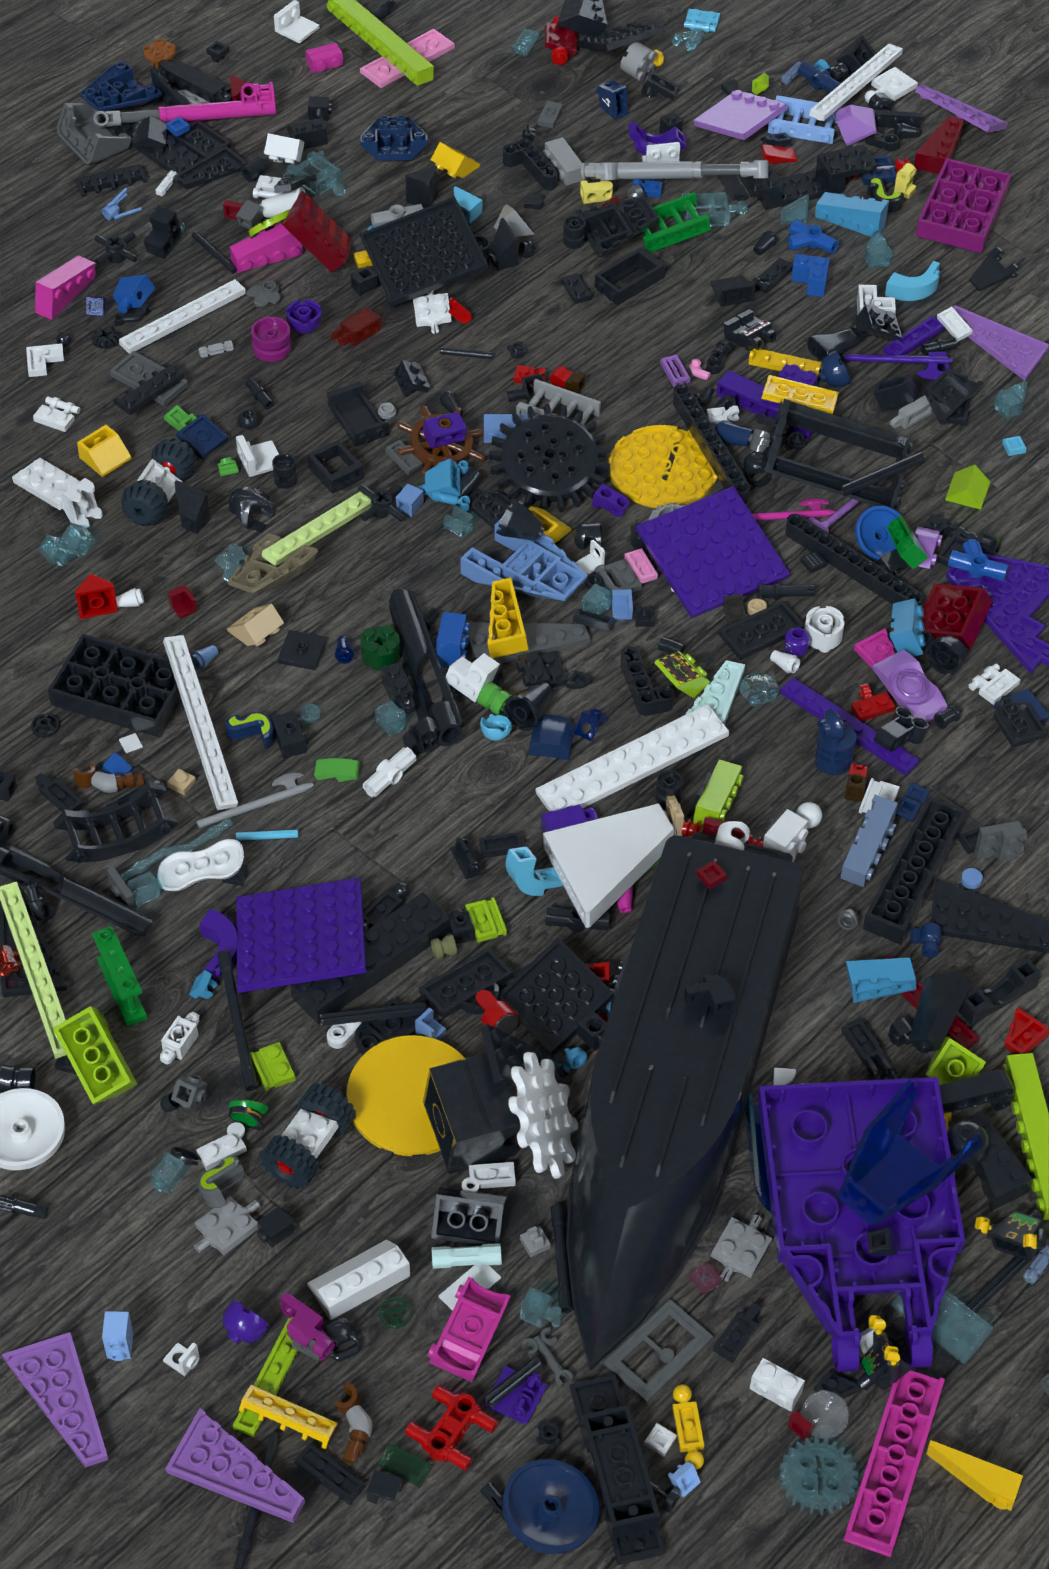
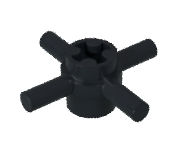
M131 232L123 239L119 236L105 239L100 235H96L94 240L104 245L106 252L96 259V263L101 265L107 259L112 263H121L125 258L136 262L137 256L126 249V245L136 238L135 233Z
M363 484L358 487L361 493L371 499V508L361 515L363 521L366 522L372 516L385 518L389 513L400 522L405 519V515L392 506V499L402 491L400 485H396L389 492L378 490L375 493Z

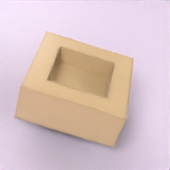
M178 769L169 779L167 785L168 788L185 795L196 783V778Z

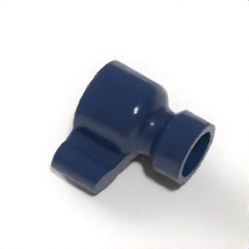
M926 923L921 928H911L910 942L923 944L921 954L924 957H937L942 928L935 923Z

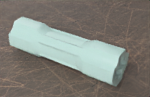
M500 1244L455 1248L449 1246L432 1247L433 1269L463 1265H501Z

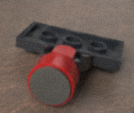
M489 947L419 987L421 996L443 1019L462 1009L470 1014H483V1026L489 1024L507 1034H511L518 1024V1014L505 1001H499V986L514 978L513 972Z

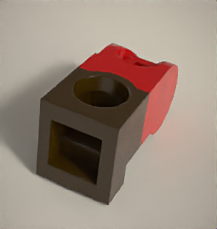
M558 366L550 375L549 381L552 385L579 394L585 387V373L581 371L574 373L568 371L563 366Z
M851 763L844 799L862 802L867 774L866 765Z

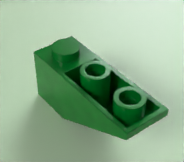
M901 515L893 519L886 526L899 555L912 569L928 558L923 546Z

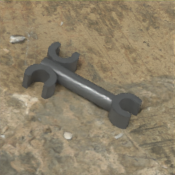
M550 1327L542 1330L541 1336L538 1335L533 1339L527 1338L523 1340L522 1348L533 1347L528 1352L529 1358L535 1357L538 1354V1350L556 1375V1386L561 1389L563 1383L560 1379L564 1377L572 1383L573 1375L570 1371L562 1369L548 1347H553L557 1344V1338H546V1336L551 1334Z

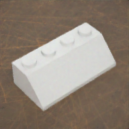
M385 1240L308 1282L307 1285L331 1321L410 1277V1265L399 1247Z

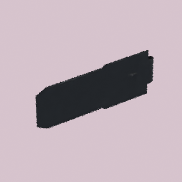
M717 175L732 201H741L750 197L735 175Z

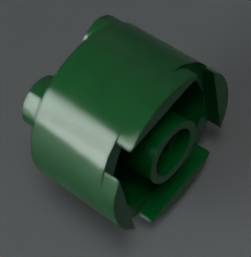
M376 626L366 628L363 631L361 637V658L366 666L369 665L373 670L381 671V667L395 664L400 660V639L392 626Z

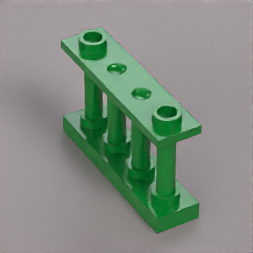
M695 192L652 207L659 218L656 222L661 231L652 234L649 227L643 231L645 235L643 237L644 248L648 253L711 230L708 215L699 216L695 209L697 207ZM689 210L693 219L684 222L679 213ZM673 216L677 225L668 228L663 219Z
M110 926L91 933L101 956L96 957L97 963L126 1026L128 1027L147 1020V1015L137 996L142 994V989L113 927Z

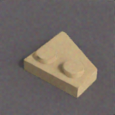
M675 795L667 796L666 812L669 822L674 824L676 835L682 836L681 832L685 821L681 805L678 803Z

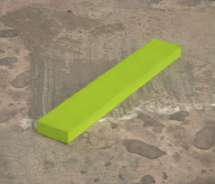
M288 1318L253 1385L275 1396L299 1352L292 1348V1340L287 1335V1325L291 1318ZM245 1409L243 1413L239 1412L233 1424V1429L255 1438L263 1421L258 1420L260 1414Z

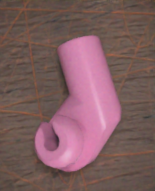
M693 359L690 364L692 374L695 377L708 381L711 373L701 369V361L699 359Z

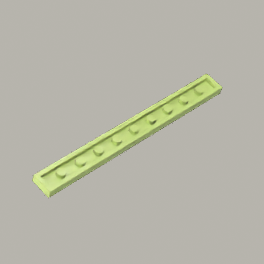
M17 882L0 886V901L54 1057L56 1059L66 1056L53 1030L54 1027L63 1023L66 1019Z

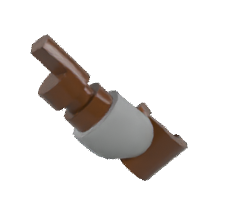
M91 762L88 764L89 771L80 772L78 768H73L74 782L80 788L94 786L105 793H115L119 789H123V786L130 788L144 785L141 773L132 774V772L121 776L120 774L114 775V773L96 772L95 766Z
M345 1383V1392L348 1396H351V1399L345 1403L337 1400L334 1404L340 1413L346 1415L350 1425L351 1440L348 1441L342 1462L353 1463L356 1462L357 1456L363 1455L364 1444L367 1438L371 1437L373 1425L372 1419L361 1407V1400L356 1387L353 1384Z

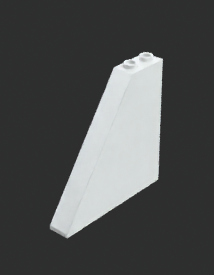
M659 804L543 833L544 850L586 928L591 927L661 857L665 842L668 838L676 835V829L674 824L669 822L667 812L663 811Z

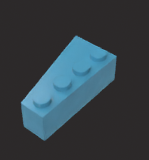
M825 192L816 204L815 217L877 239L886 225L889 200L880 202L874 198L865 200L860 199L858 196L850 198L843 194Z

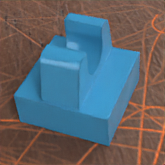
M204 970L198 975L189 995L195 999L199 996L205 999L213 996V993L207 989L209 987L213 990L217 986V983L211 979L212 974Z

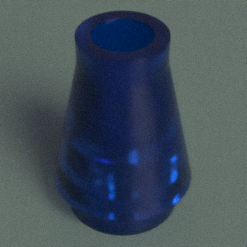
M340 636L337 639L335 658L338 662L347 664L352 661L354 651L348 638Z

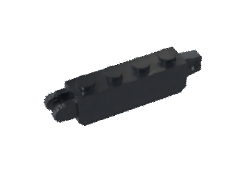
M167 60L159 62V67L162 68L160 75L166 77L170 85L180 90H188L211 103L232 101V96L225 92L223 82L180 60L173 63Z

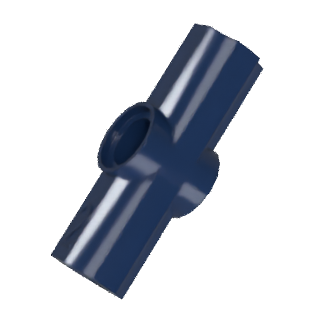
M805 61L798 68L797 73L809 80L811 86L816 90L822 88L831 93L841 84L831 78L829 71L826 69L818 70Z

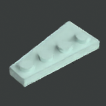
M726 660L715 674L713 681L705 687L704 693L696 699L694 706L686 714L708 704L725 725L745 671V664Z

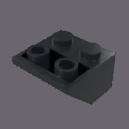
M865 304L855 318L859 332L887 341L901 340L902 338L896 315L891 311H885L876 306Z

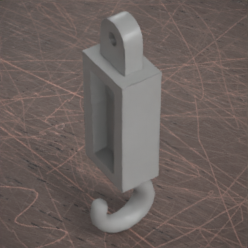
M924 395L915 400V402L899 409L898 416L891 420L890 425L894 429L900 426L906 429L931 415L933 410L926 396Z

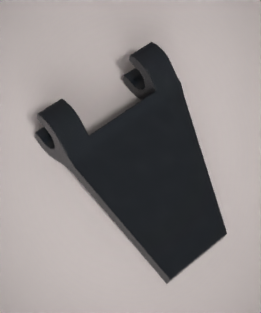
M999 247L994 248L969 280L979 292L1006 278L1018 276L1015 270H1018L1019 267L1015 263L1005 269L999 262L1002 260L999 254L1003 253Z

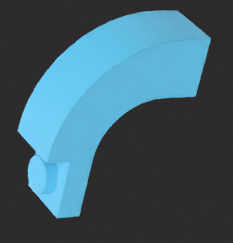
M933 261L928 270L918 277H907L894 272L887 282L885 296L902 301H915L930 296L938 287L941 273L939 271L940 263Z
M527 846L508 850L506 858L507 872L518 888L525 894L543 896L545 889L563 886L554 867L534 870L537 859Z

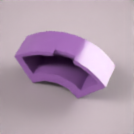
M917 527L915 532L916 538L928 556L926 560L918 565L919 567L930 569L931 565L935 566L937 554L934 553L936 546L940 547L942 535H939L940 531Z

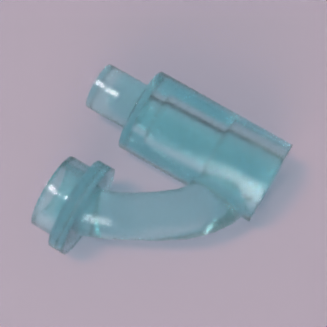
M696 29L695 31L681 34L675 33L671 37V42L677 46L683 42V39L689 38L686 42V49L691 51L704 38V32Z

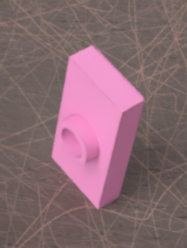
M642 548L625 553L624 558L641 584L658 579L656 570Z

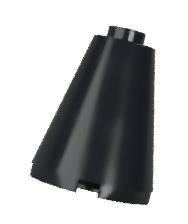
M540 682L507 698L503 708L505 717H508L512 725L516 724L519 726V730H532L539 723L551 701L553 689L549 684Z

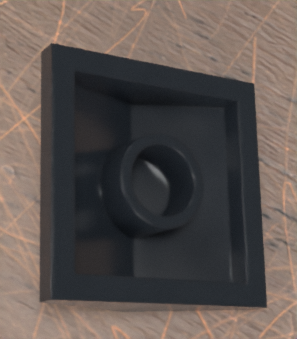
M151 116L135 122L132 147H166L167 122Z

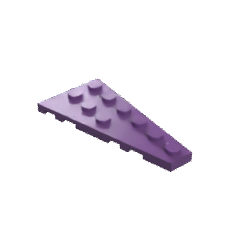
M919 85L916 88L915 92L920 94L921 98L931 100L935 104L956 114V117L964 119L986 132L1000 131L1007 128L1008 122L926 85Z
M956 305L953 307L973 330L972 334L967 337L1024 381L1027 380L1049 350V344Z
M201 1408L198 1410L165 1468L168 1474L292 1523L295 1522L305 1504L304 1498L284 1480L277 1477L267 1465L265 1466L252 1452L223 1430L221 1425L208 1417Z

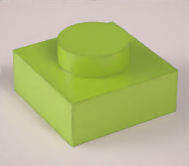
M765 72L752 81V92L755 95L764 92L769 87V76Z

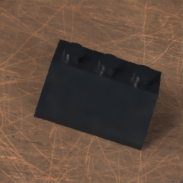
M440 1187L436 1194L431 1238L474 1245L500 1244L507 1197Z

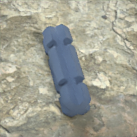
M800 61L796 62L781 77L782 83L788 84L798 75V68L801 65Z
M1048 1245L1041 1249L1040 1253L1030 1264L1029 1269L1023 1274V1278L1027 1283L1034 1284L1049 1264Z

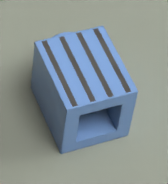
M407 484L396 496V509L410 517H413L424 504L423 490Z

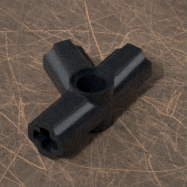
M574 906L570 909L547 907L545 925L568 927L572 932L576 933L582 932L584 929L608 931L610 912H605L591 927L586 928Z

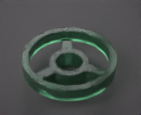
M398 1297L385 1300L379 1309L380 1321L391 1329L404 1327L409 1323L412 1315L409 1303ZM390 1302L403 1303L402 1306L392 1307L390 1310L384 1308ZM407 1307L409 1310V1316L403 1323L400 1324L399 1321H401L402 1319V1312ZM394 1312L400 1314L398 1317L391 1316V1314ZM381 1313L386 1314L389 1317V1320L391 1322H394L396 1325L387 1323L382 1318Z

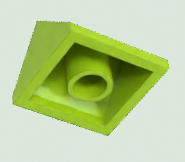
M976 465L954 473L945 500L982 509L990 481Z

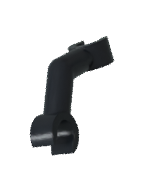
M144 302L135 315L124 316L122 313L114 314L116 319L114 320L115 325L122 326L128 322H138L145 314L149 315L152 310L148 308L151 304Z

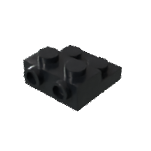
M537 651L518 655L516 667L518 672H521L523 675L522 680L525 687L529 688L540 682L549 684L551 688L566 685L568 678L555 651L541 655Z

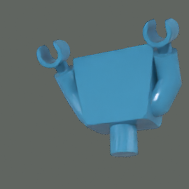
M451 459L439 462L435 467L426 471L425 484L418 486V488L423 490L424 496L428 495L435 502L452 505L460 504V508L463 511L469 510V497L462 496L460 499L458 498L461 496L460 474L464 475L469 469L468 462L462 460L457 464Z

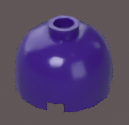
M305 299V302H299V300H296L287 307V322L295 332L300 334L312 333L321 324V307L315 301Z
M233 1299L223 1315L224 1328L229 1332L227 1337L237 1344L240 1341L245 1343L258 1341L270 1327L265 1320Z

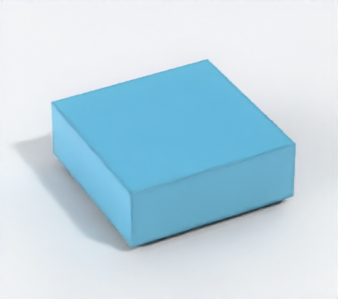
M1020 436L1006 438L1002 441L1008 456L1026 453L1027 448Z

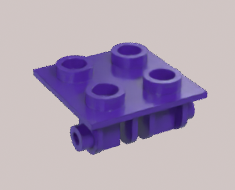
M505 1366L493 1389L512 1375L515 1370ZM533 1373L532 1376L527 1378L526 1382L490 1409L527 1425L547 1385L540 1381V1375Z

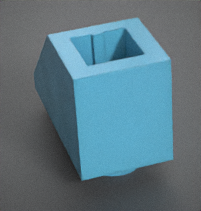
M455 186L454 196L467 222L470 224L482 214V200Z

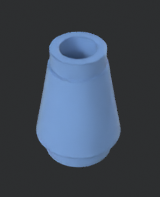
M214 645L192 652L190 657L194 668L197 670L205 668L218 655V650Z

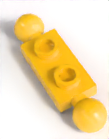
M681 1384L673 1390V1398L679 1404H673L672 1407L680 1453L688 1452L685 1456V1463L688 1461L694 1465L695 1470H698L704 1463L703 1455L697 1451L704 1450L696 1402H688L692 1396L691 1389L687 1385Z

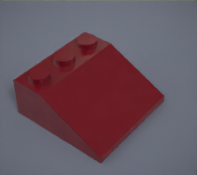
M934 583L923 607L924 616L921 617V620H923L925 631H922V633L928 631L935 639L943 635L955 636L964 644L966 649H972L993 601L984 588Z

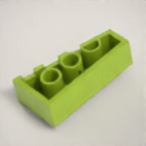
M723 760L718 761L696 805L693 824L700 821L702 829L705 817L720 821L725 820L732 800L737 795L738 786L741 787L743 782L742 766Z

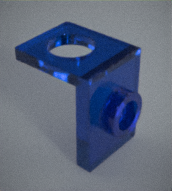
M594 708L583 711L574 734L592 741L599 723L608 721L609 717ZM585 722L591 725V732L589 734H585L582 731V724Z

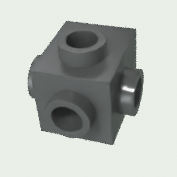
M193 1074L177 1079L171 1100L186 1108L203 1103L207 1096V1091L205 1090L208 1083L201 1081L199 1076Z

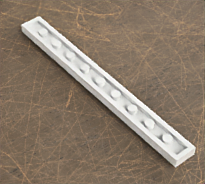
M892 44L886 45L810 109L809 116L820 121L826 120L901 56L903 48Z
M184 635L165 637L163 643L216 808L221 810L237 807L238 801Z

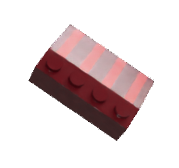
M301 191L282 226L330 272H333L346 262L350 254L351 237L305 192Z

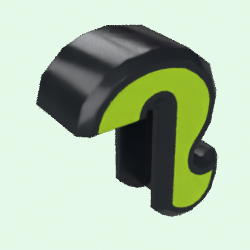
M874 177L868 181L867 195H871L872 198L880 202L889 200L887 213L896 212L902 208L903 192L887 195L882 179Z

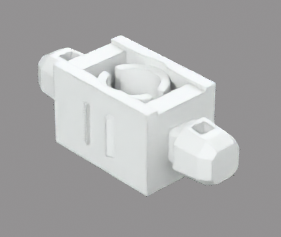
M191 1012L184 1019L177 1016L161 1040L163 1048L160 1054L161 1062L169 1064L175 1057L180 1060L184 1058L199 1036L197 1029L199 1015L197 1013Z

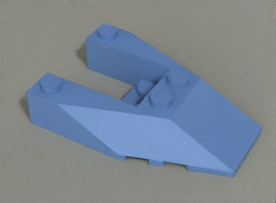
M501 519L495 524V541L515 551L503 564L474 548H471L460 559L461 574L472 581L492 586L493 581L511 577L516 593L532 597L565 601L587 579V575L574 561L571 562L566 557V553L562 549L560 550L550 537L542 534L540 539L536 538L535 541L504 537L497 534L496 531L500 528L498 526Z

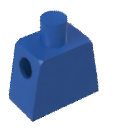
M147 275L120 278L113 298L117 302V309L121 313H126L130 308L141 307L153 292L155 286Z

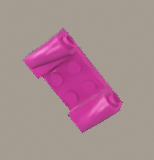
M468 1277L465 1285L460 1284L455 1294V1298L458 1300L437 1345L433 1343L427 1356L431 1358L429 1363L472 1382L511 1296L489 1291L480 1286L473 1278Z

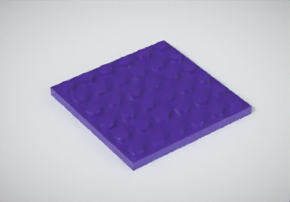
M734 486L636 525L635 530L691 619L756 592L757 583L773 585V583L788 579L790 576L789 571Z
M360 877L236 897L238 937L237 988L239 993L367 973Z

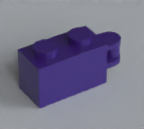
M578 804L541 814V827L545 833L596 820L599 817L594 808L583 810L581 805Z

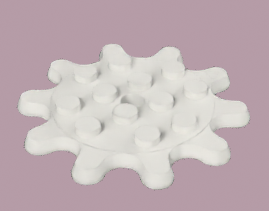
M526 1052L523 1057L525 1070L519 1066H514L511 1069L513 1081L517 1086V1097L512 1096L509 1098V1108L512 1113L519 1117L521 1124L520 1131L517 1134V1141L521 1148H526L529 1145L532 1149L533 1165L537 1173L545 1171L549 1164L553 1178L559 1179L565 1172L563 1159L569 1164L576 1157V1152L571 1144L570 1134L578 1129V1122L568 1111L567 1101L570 1090L566 1084H558L556 1082L555 1067L552 1060L542 1059L541 1065H539L536 1054Z

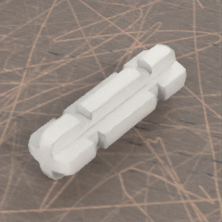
M171 170L155 189L156 195L164 196L166 191L175 182L174 176L177 175L176 171Z

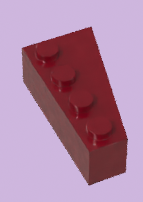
M948 116L916 152L914 167L918 170L939 174L946 158L953 159L962 136L964 119Z

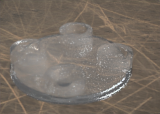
M820 1390L809 1396L801 1410V1415L814 1426L812 1435L820 1439H831L841 1434L846 1428L849 1419V1412L845 1401L839 1395L826 1390Z

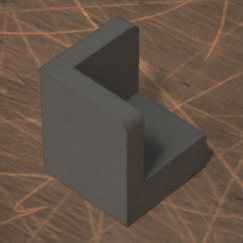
M249 200L245 201L236 214L239 225L249 230L258 225L264 216L262 207Z

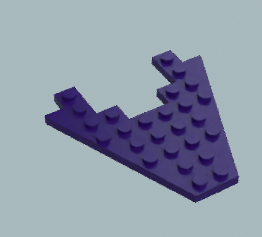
M985 554L988 560L1008 565L1004 581L987 576L974 578L969 575L968 571L954 567L947 571L946 578L952 585L985 589L993 602L984 622L1029 673L1032 674L1040 663L1049 667V644L1038 639L1044 631L1045 625L1031 618L1046 599H1049L1048 565Z

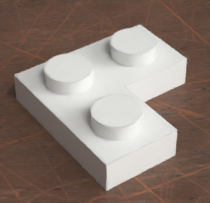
M62 344L26 347L29 377L47 375L46 363L64 361Z

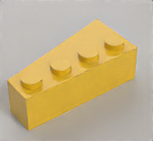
M511 577L492 582L488 639L490 658L529 650Z

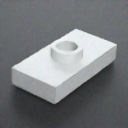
M953 307L937 314V319L956 338L957 342L972 334L973 330Z

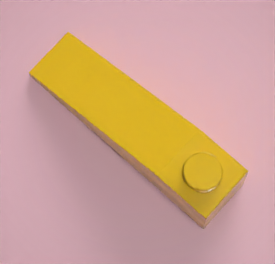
M930 1440L926 1453L930 1458L987 1502L992 1503L996 1508L1012 1510L1023 1475Z

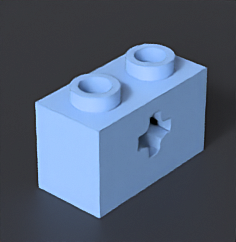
M105 1312L102 1339L107 1359L114 1361L131 1359L133 1329L129 1312Z

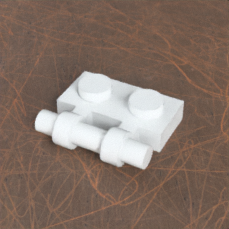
M47 397L45 403L49 404V407L42 404L33 415V419L40 424L66 432L75 421L72 413L79 414L81 408L75 406L74 403L63 402L57 397Z
M998 664L988 666L984 669L983 674L974 677L969 684V688L972 691L976 688H981L979 695L995 705V702L1000 701L1002 695L1006 696L1020 683V679L1007 669L1000 673V666Z

